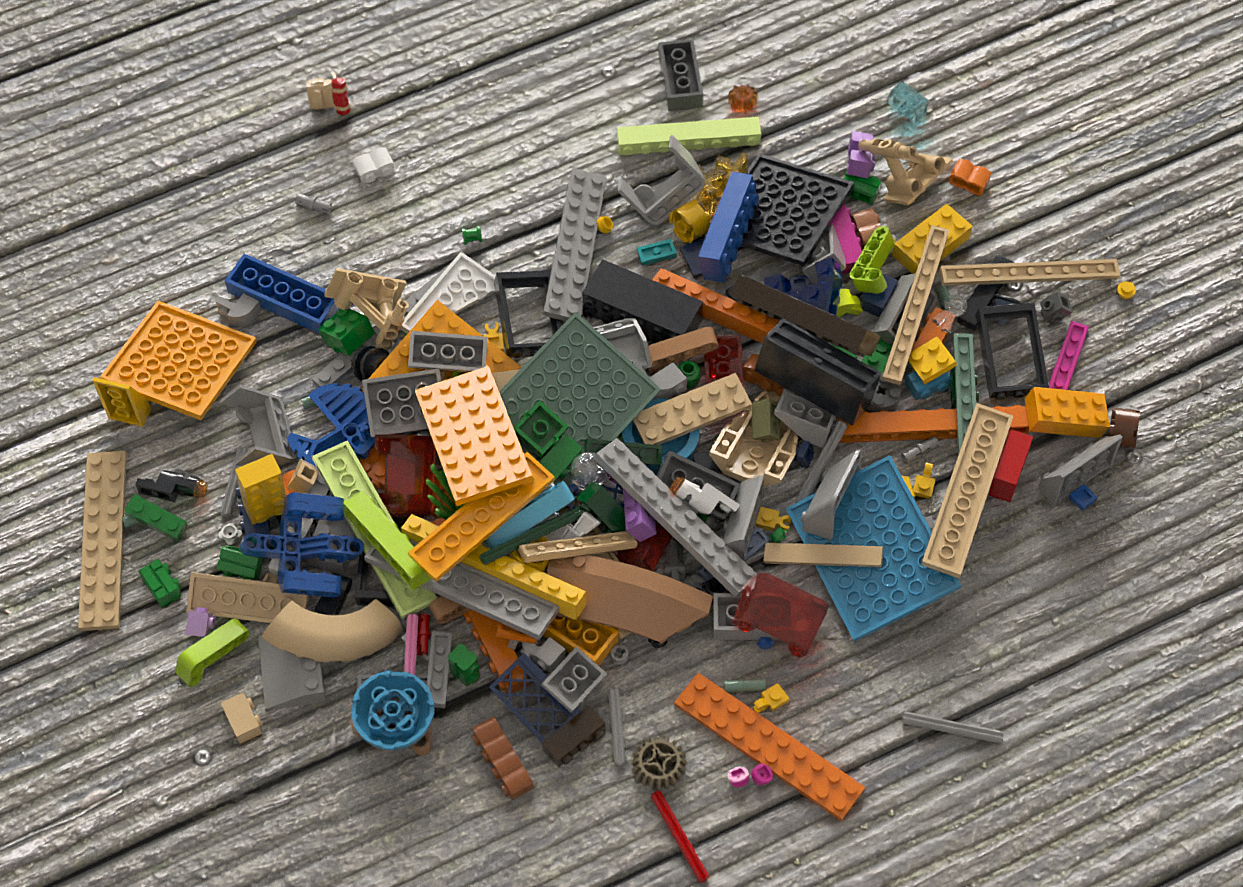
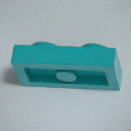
M672 239L637 247V254L642 266L677 257Z

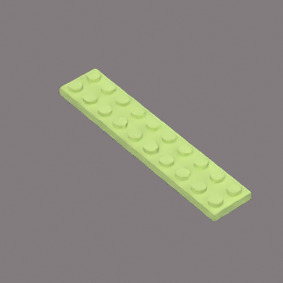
M348 440L312 456L317 469L334 497H341L345 502L363 491L368 497L371 496L379 509H383L387 518L393 521ZM344 514L356 538H359L364 543L363 551L366 554L372 545ZM372 565L401 619L429 607L430 603L437 598L434 592L421 586L412 590L401 577Z

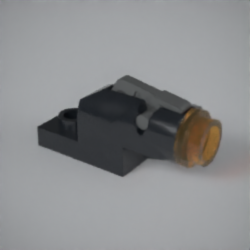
M176 469L173 472L162 470L156 482L148 478L145 480L138 478L135 486L139 494L175 503L178 495L195 498L204 497L207 492L208 483L198 476L181 469Z

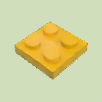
M938 337L911 351L908 363L924 385L957 366L955 359Z

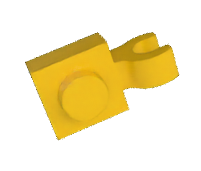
M926 462L923 476H916L913 488L915 496L931 499L936 480L930 478L933 464Z
M777 683L761 693L762 698L753 703L755 705L753 709L759 714L769 707L773 712L788 703L790 698Z

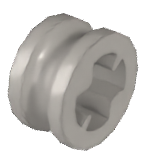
M619 644L611 649V660L613 663L623 665L628 661L629 653L627 647ZM621 651V654L624 653L623 657H615L617 654L616 652Z

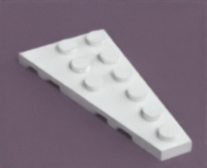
M460 252L404 318L400 329L408 334L436 300L440 301L455 314L463 311L495 292V275Z

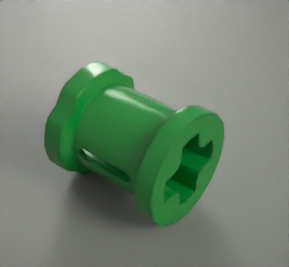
M480 226L474 229H462L464 245H467L468 242H482Z

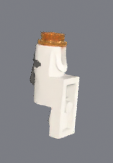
M677 476L669 488L673 492L672 494L679 497L682 503L687 505L695 514L700 512L701 514L709 515L717 503L727 513L730 511L732 513L736 512L740 506L709 483H706L702 489H699L700 486Z

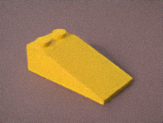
M93 377L92 381L108 419L144 427L152 409L149 400L129 385Z

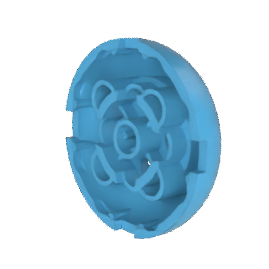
M384 671L373 675L358 688L353 698L351 717L356 731L367 743L383 750H400L415 744L427 733L434 716V702L429 688L417 676L405 671ZM391 699H400V701H391ZM377 710H382L384 713L382 716L378 717L375 712ZM407 711L413 713L412 715H407L406 717H404V714ZM395 724L396 728L390 730L388 726Z

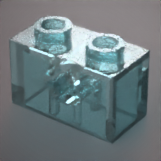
M901 81L890 90L888 104L916 123L927 113L929 100Z

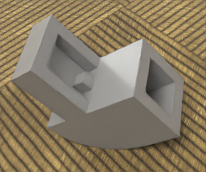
M244 293L235 304L222 297L216 300L218 312L228 318L229 325L246 326L252 323L261 312L259 301Z

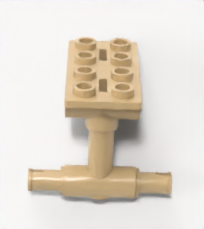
M861 139L858 143V148L861 151H869L873 155L884 156L892 175L888 176L886 180L888 193L883 197L884 201L904 205L913 203L953 163L952 158L917 153L916 147L905 146L904 143L892 141L891 139H873L871 141ZM899 159L909 162L910 169L908 171L904 170Z
M339 268L335 269L324 293L325 297L333 298L335 305L342 310H348L352 303L359 308L380 329L375 347L385 350L391 348L394 340L398 337V332L404 322V314L409 307L405 300L403 302L399 300L406 286L405 280Z

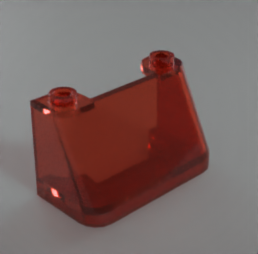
M375 434L376 451L380 454H386L385 493H378L387 511L394 514H429L434 505L428 498V495L434 497V491L426 483L427 479L434 483L435 477L431 470V465H435V445L432 437Z
M759 573L745 583V588L743 589L732 624L743 632H750L757 628L789 644L788 650L791 652V655L802 658L807 655L827 614L829 604L773 575Z

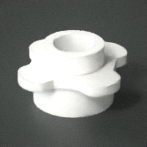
M229 523L222 528L218 536L224 539L228 545H232L238 537L242 536V531L237 530L234 524Z

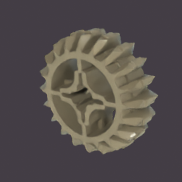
M660 735L657 737V740H654L651 736L649 743L643 740L642 746L637 745V752L632 754L634 758L631 761V765L634 766L632 772L637 774V781L642 780L643 786L649 783L650 790L654 786H657V790H661V786H665V789L668 790L669 784L676 786V780L681 781V774L686 773V753L681 752L682 746H676L677 742L675 740L669 743L668 736L665 740H661ZM660 750L668 752V754H663ZM652 752L653 757L648 759L647 762L642 763L646 755ZM656 757L658 761H660V763L662 764V769L658 762H656ZM673 763H676L675 768L666 774V769ZM650 772H655L659 776L652 775Z

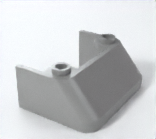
M673 135L669 137V149L676 155L675 164L679 170L656 190L645 184L639 185L633 190L622 178L618 182V192L652 225L661 224L669 217L673 210L685 204L705 186V178L693 156Z
M238 385L220 400V404L234 407L237 418L250 425L255 445L235 461V465L244 466L270 454H273L278 466L288 464L296 458L297 454H294L287 439L291 431L284 404L279 397Z

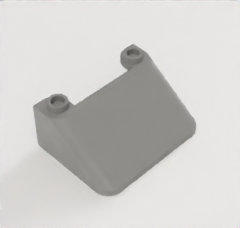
M627 318L593 327L633 364L639 361L644 370L652 367L647 340L636 319Z
M861 450L854 451L823 472L822 482L807 512L804 511L800 520L803 523L802 531L832 540L835 511L854 473L861 470Z

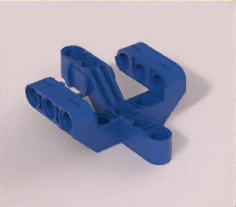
M289 493L285 497L280 520V535L249 533L244 537L239 547L240 551L247 556L278 559L277 579L281 593L339 597L341 596V576L328 575L327 572H322L321 574L308 573L307 570L300 572V560L319 558L320 561H325V559L337 560V563L354 560L364 550V543L356 537L327 535V533H320V536L301 538L302 518L328 521L343 520L344 499L325 495ZM287 526L292 527L295 533L289 532ZM246 541H251L255 548L248 547ZM266 543L272 544L274 550L268 549ZM330 544H335L337 550L331 549ZM286 545L292 546L294 552L288 551ZM349 546H354L357 552H352ZM285 564L291 565L293 571H288L285 568Z

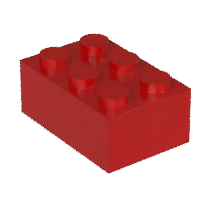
M1010 430L990 485L989 496L1011 503L1033 436Z

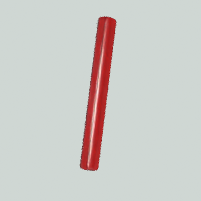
M658 790L652 793L651 799L697 880L700 883L708 880L709 874L662 792Z

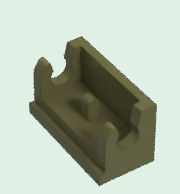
M770 398L752 402V439H762V442L781 440L780 419L774 415L778 402Z

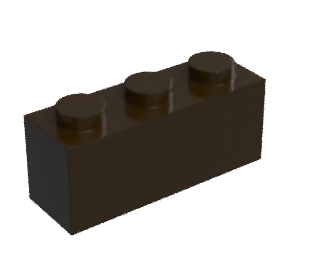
M589 705L542 743L543 751L558 768L563 764L567 765L573 760L575 754L585 751L590 742L594 739L598 740L604 735L606 730L605 722Z

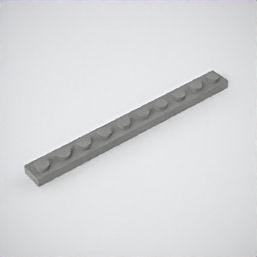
M448 266L405 300L409 307L404 314V318ZM375 325L373 327L374 335L350 356L341 353L312 377L313 383L321 387L341 381L353 371L351 360L356 352L364 346H376V338L380 329Z

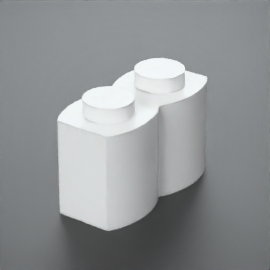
M386 147L375 149L369 154L360 155L352 160L362 183H371L376 178L388 176L395 170L394 163Z

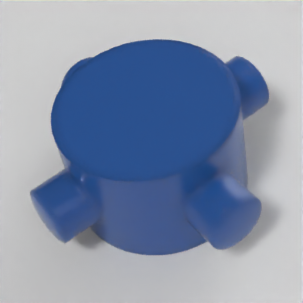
M762 637L756 644L761 649H770L771 645H774V641H771V638Z

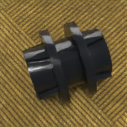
M374 346L360 348L351 360L355 377L361 382L362 380L369 379L389 356V352Z

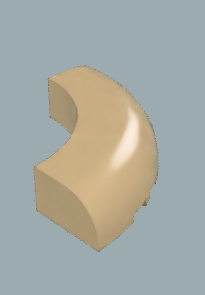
M376 599L365 608L345 615L318 614L304 609L291 600L268 625L261 638L282 651L286 650L296 654V657L299 658L306 657L317 662L328 663L330 661L348 662L366 655H373L374 652L387 647L402 634L403 628L397 616Z

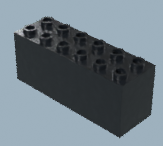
M602 259L582 292L583 313L587 316L597 318L605 324L634 318L637 320L646 340L651 342H661L695 331L702 322L703 301Z
M783 318L764 337L754 369L757 373L852 426L870 406L882 372Z

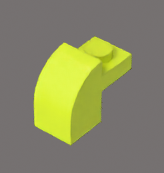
M849 289L831 292L817 303L819 309L838 317L843 316L845 313L859 315L863 312L860 300L857 296L851 295Z

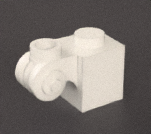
M550 637L540 647L537 645V641L536 644L522 642L523 648L520 654L525 653L534 660L535 664L543 672L546 670L551 674L566 657L565 648Z

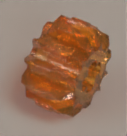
M740 83L739 87L734 85L733 89L730 90L728 102L732 110L737 109L738 113L740 111L746 113L747 110L752 111L753 107H756L758 94L755 92L754 87L749 88V84L743 86Z

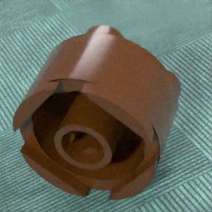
M1112 408L1109 437L1121 435L1122 440L1119 447L1136 448L1139 410Z

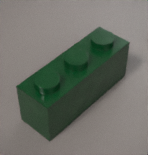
M591 481L576 498L581 503L580 506L585 512L590 513L600 522L598 526L602 525L605 529L603 531L605 534L626 531L625 510L602 485Z

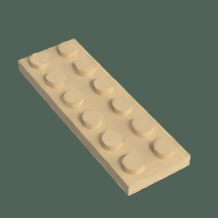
M734 373L642 410L633 419V423L643 444L660 445L752 407V403L737 374Z
M192 572L186 612L195 611V607L208 608L207 612L213 613V616L271 623L291 600L307 609L309 595L281 593L279 583Z

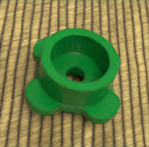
M779 527L769 536L772 540L771 543L783 541L788 530L784 531Z

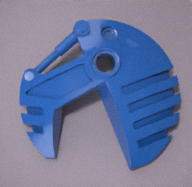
M339 383L318 387L308 396L337 429L317 441L290 433L287 439L294 454L298 452L297 457L299 459H305V461L316 466L312 456L348 440L356 456H360L362 459L368 458L369 452L377 440L376 437L371 438L364 392L362 393V389L357 386L352 388L351 384L340 386Z

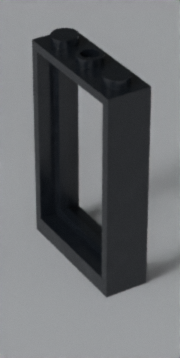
M551 270L496 272L494 287L505 352L509 357H533L545 343L514 344L505 288L544 287L546 297ZM549 317L553 336L561 327L559 319Z
M1035 303L979 307L976 312V320L989 398H995L996 400H1002L1011 396L1022 398L1028 395L1033 387L1049 388ZM1027 318L1038 383L998 387L987 321Z
M392 511L389 513L396 525L403 526L411 514L424 519L423 514L417 512L400 513ZM362 551L359 556L355 590L356 604L367 606L376 599L388 607H395L386 591L365 590L368 562L365 561L364 556L366 554Z

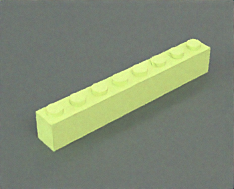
M759 117L617 127L619 155L665 153L671 151L669 149V137L671 135L687 150L718 149L722 147L755 146L761 144Z

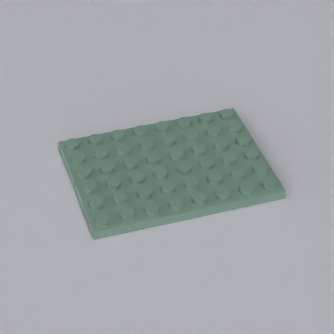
M575 312L499 393L513 428L523 418L522 415L527 410L530 411L539 400L569 426L565 433L583 447L581 451L583 456L576 464L572 462L569 465L570 471L564 478L559 477L556 481L557 484L564 481L568 487L576 482L595 461L593 459H584L585 439L615 440L660 392L661 388ZM518 439L524 454L528 452L538 462H540L545 457L544 455L540 459L534 452H532L524 443H522Z

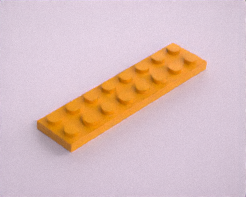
M528 452L524 456L533 476V481L466 503L408 552L409 557L435 582L441 579L555 481V477Z

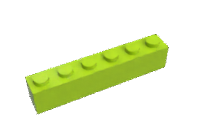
M362 491L343 502L345 516L412 590L432 579L409 557L408 552L415 546L410 543L407 535L402 534L398 530L396 523L387 518L384 510L376 506L371 496L368 497Z

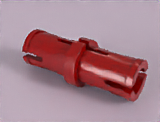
M421 614L418 615L416 651L418 656H423V653L424 656L429 654L428 644L431 633L429 632L430 615L423 614V617Z

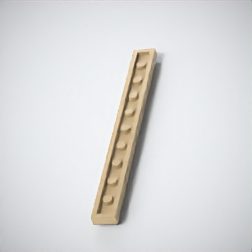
M931 225L882 377L883 381L901 385L949 235V229Z
M1117 259L949 265L939 268L942 286L1118 279L1120 277Z

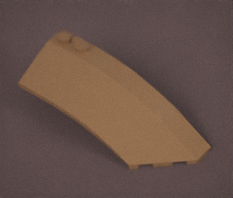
M580 555L550 559L548 565V575L586 591V606L577 618L578 620L621 629L658 641L660 644L676 632L678 634L692 626L691 623L709 616L713 602L712 595L673 578L614 560ZM558 612L557 615H556V616H560V617L570 618V617H567V616H565V615H563V614H561V613H559V612Z

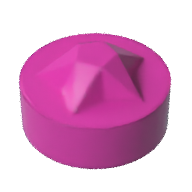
M758 764L752 769L751 777L757 785L764 786L772 780L773 773L766 764Z
M743 767L733 768L728 773L729 783L734 787H743L750 780L748 770Z

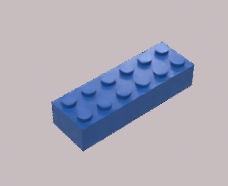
M731 172L698 255L704 280L725 283L727 276L731 274L732 263L736 261L737 250L742 246V237L748 230L749 219H752L754 206L759 201V195L756 193V183L752 174Z
M245 253L225 279V285L229 294L240 298L244 293L258 300L261 308L319 333L318 328L340 309L335 305L333 298L325 297L326 289Z

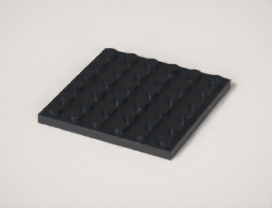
M758 153L745 173L753 175L759 201L754 206L752 219H749L748 230L742 237V246L805 266L855 187L854 182Z

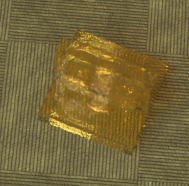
M741 152L735 162L719 155L715 160V182L723 185L725 190L731 172L745 174L748 165V155Z
M699 164L698 167L705 178V186L697 193V196L706 211L711 214L715 212L716 198L721 197L725 190L726 173L722 168L706 175Z

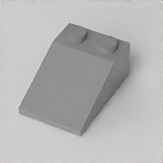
M833 224L828 228L806 265L802 266L803 272L814 286L825 282L831 276L839 274L846 269L845 256Z
M674 363L649 377L661 388L660 392L653 399H672L687 393V378Z
M784 389L774 412V415L804 441L821 448L826 443L836 417L787 389Z
M576 646L541 686L572 713L607 673Z

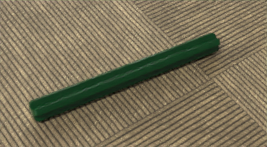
M581 506L575 507L479 555L480 561L483 565H486L519 549V545L529 544L578 520L585 510Z

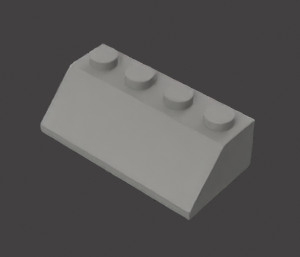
M916 274L901 276L872 331L881 335L880 340L892 346ZM932 289L918 332L921 326L924 327L928 313L932 312L939 298Z
M411 331L408 367L423 369L439 368V370L472 372L486 367L488 337Z
M762 475L741 482L734 497L735 502L740 506L736 512H729L730 519L729 521L726 520L724 524V537H720L725 542V545L737 553L743 561L745 560L764 499V476Z

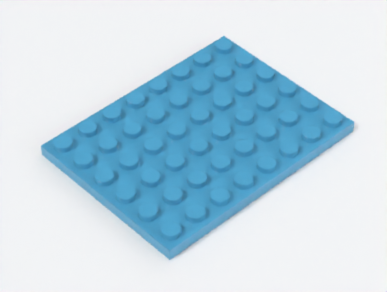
M890 455L854 473L835 511L832 540L802 531L803 523L800 522L802 513L804 511L807 512L816 493L786 508L804 544L883 546L882 567L815 565L854 642L962 588L956 577L921 565L932 531Z

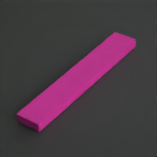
M1073 321L1070 322L1049 383V388L1068 390L1089 326Z

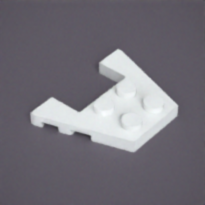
M551 483L537 496L541 495L551 487L555 486V484ZM557 512L553 513L530 529L559 516ZM584 512L574 527L568 524L544 537L548 541L583 537L597 527L600 522L588 512Z

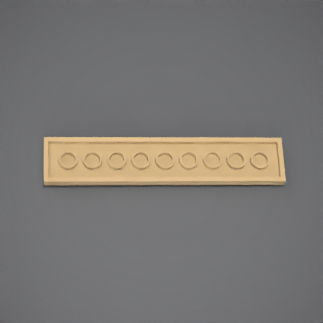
M976 403L921 565L960 578L1013 415Z
M126 451L87 453L78 622L80 631L120 629L124 538L122 517H124Z

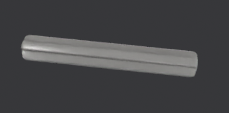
M238 447L220 510L222 516L230 517L232 514L237 487H239L235 469L242 467L235 465V461L248 452L245 447Z
M610 689L608 696L614 765L616 767L625 766V751L620 696L618 689Z

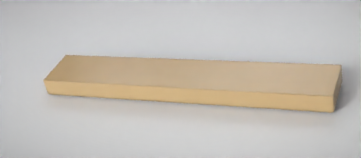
M623 531L519 545L518 552L525 563L637 548V541L630 533Z
M765 543L764 551L765 564L882 567L883 546Z

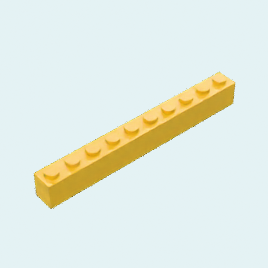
M411 514L401 527V532L406 534L409 539L420 543L439 526ZM479 545L460 561L558 605L559 613L574 620H577L586 606V591L505 555L483 565L479 555L490 550L485 546Z

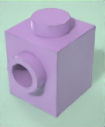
M195 607V611H189L186 635L201 637L209 635L215 625L213 613L207 612L208 608Z

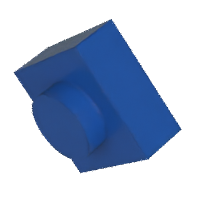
M1085 484L1069 496V499L1081 511L1088 508L1098 498Z

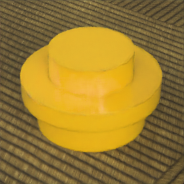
M601 216L596 221L600 232L604 234L611 232L613 222L609 217Z
M1121 282L1117 287L1118 295L1122 299H1130L1135 295L1136 287L1131 282Z

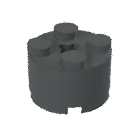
M884 373L881 374L871 404L866 410L869 413L880 411L895 412L897 410L901 394L900 385L883 381Z

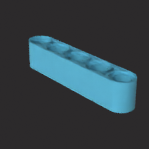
M564 481L556 484L531 500L485 541L490 549L524 533L572 502L574 496Z

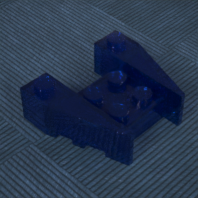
M832 257L815 262L818 283L792 291L790 290L789 280L781 273L763 278L765 285L837 316V306L840 303L839 293L840 288H842L843 279L840 264Z

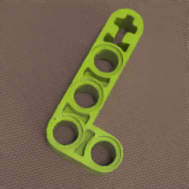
M880 226L874 230L850 272V278L857 291L881 293L887 288V282L880 269L895 242L889 228L886 226Z
M236 618L228 621L179 655L176 664V674L189 687H194L201 681L204 669L244 643L250 636V631Z

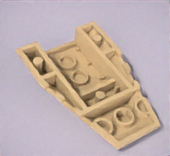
M764 390L754 399V402L768 398L779 402L781 397L775 392ZM751 407L734 417L733 421L722 429L709 455L724 475L739 481H745L762 475L764 476V487L782 482L795 458L798 435L780 420L781 440L762 442V439H752Z

